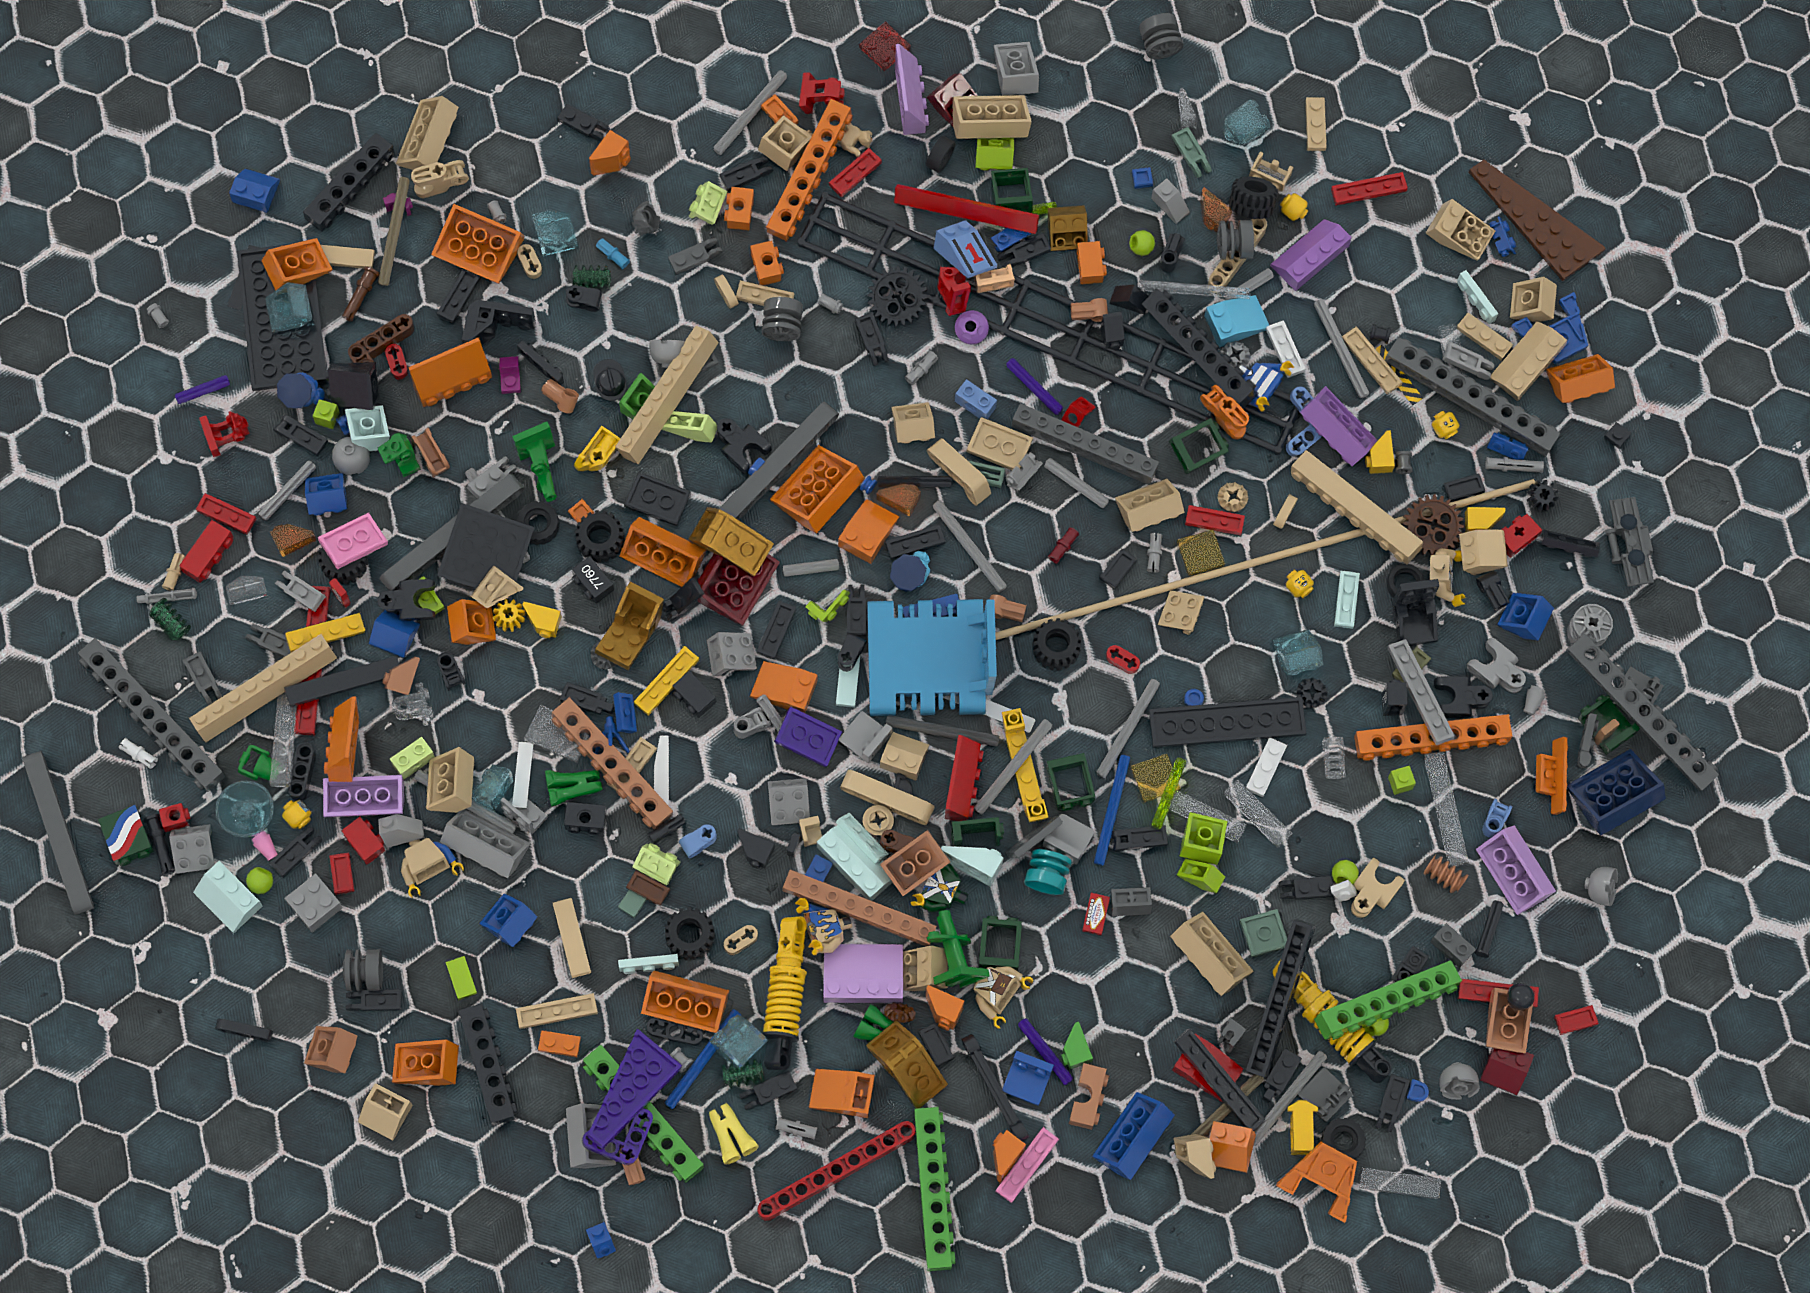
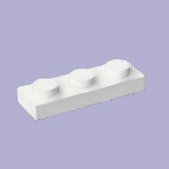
M1284 320L1267 326L1266 331L1281 364L1285 361H1290L1294 368H1289L1291 375H1286L1287 378L1305 372V366Z
M1272 738L1268 739L1245 790L1260 797L1264 796L1287 745Z

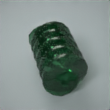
M575 265L573 285L577 283V286L582 287L584 283L585 287L589 288L592 283L593 288L596 289L599 283L601 289H604L607 283L608 288L611 289V271L607 265H605L603 270H601L600 265H597L596 270L593 269L592 265H590L588 270H586L585 265L582 266L581 270Z
M162 598L152 607L149 616L154 619L156 624H159L160 629L164 630L166 635H169L170 640H178L189 632L191 625L185 626L187 623L185 619L179 621L182 615L177 614L174 616L177 610H170L172 604L168 603L165 605L167 599Z
M753 1059L752 1065H750L748 1060H745L744 1067L740 1062H737L736 1068L730 1063L728 1070L725 1065L721 1066L725 1086L728 1084L730 1089L733 1088L734 1082L738 1087H741V1081L748 1086L749 1079L752 1080L753 1084H756L757 1078L764 1082L761 1059L760 1063Z

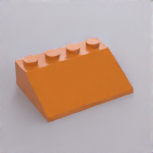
M453 204L431 255L499 284L516 257L518 248L521 246L525 236L517 230Z
M479 338L408 367L414 389L423 407L433 406L441 399H449L455 393L468 391L472 386L478 383L484 384L492 378L491 370Z
M818 445L770 500L802 526L817 534L865 478L857 465Z

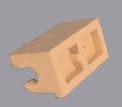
M1011 264L1007 265L1006 268L990 270L973 276L977 293L1014 287L1015 279Z

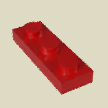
M868 148L829 182V186L842 198L882 163V160Z
M204 493L196 508L197 512L248 535L256 520L254 515Z
M1189 505L1185 525L1241 536L1245 516Z

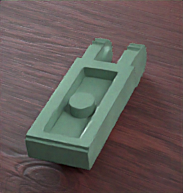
M1189 127L1172 134L1171 138L1197 178L1202 176L1197 166L1199 162H1201L1202 167L1207 173L1212 171L1205 153Z

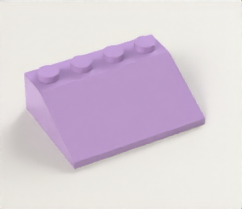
M896 44L895 74L903 135L925 133L926 126H929L928 115H924V109H927L926 98H922L924 82H920L919 77L922 76V67L918 65L915 56L900 44Z
M840 944L833 953H824V1003H903V945Z

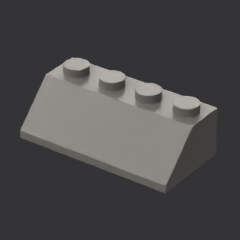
M466 809L459 811L446 824L440 843L448 846L449 849L461 853L464 857L470 858L480 863L481 866L487 867L506 878H509L516 870L530 846L529 842L508 833Z

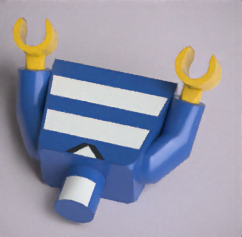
M1285 361L1283 364L1255 363L1251 370L1241 365L1239 368L1245 373L1243 377L1254 382L1257 386L1255 390L1259 393L1249 405L1264 411V406H1269L1268 400L1282 382L1284 376L1282 373L1290 376L1291 371L1289 368H1294L1293 364L1290 361Z

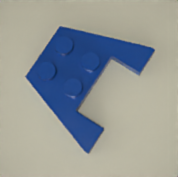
M1574 292L1559 300V304L1568 317L1549 326L1567 339L1566 346L1552 361L1555 365L1588 347ZM1525 317L1513 323L1511 327L1521 337H1524L1532 328V324Z

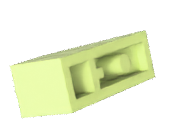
M673 411L661 430L695 441L712 442L717 431V424L707 414Z

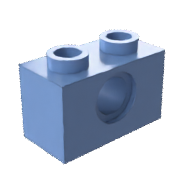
M967 379L955 393V402L978 418L982 417L988 420L996 409L997 400Z

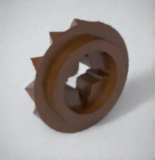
M892 1002V1004H887L884 1008V1014L892 1021L906 1023L915 1019L916 1012L914 1008L908 1007L907 1004Z

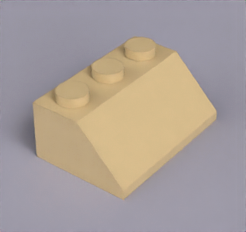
M1168 479L1115 497L1125 524L1132 532L1140 531L1144 527L1159 524L1163 520L1176 518L1179 514L1185 513L1180 493Z
M458 747L429 760L427 810L457 813L472 806L474 757Z

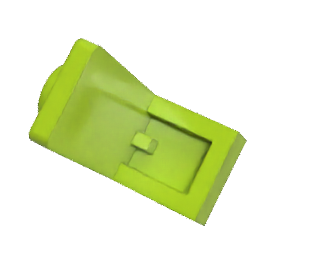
M843 590L826 611L813 601H810L805 607L809 610L808 614L815 620L819 618L823 622L831 621L837 615L836 610L840 605L844 606L849 600L848 595L850 592Z

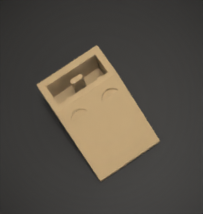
M1453 199L1442 204L1426 231V234L1439 244L1477 261L1495 233L1493 228Z

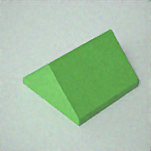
M639 373L619 402L620 412L632 420L655 388L642 373Z

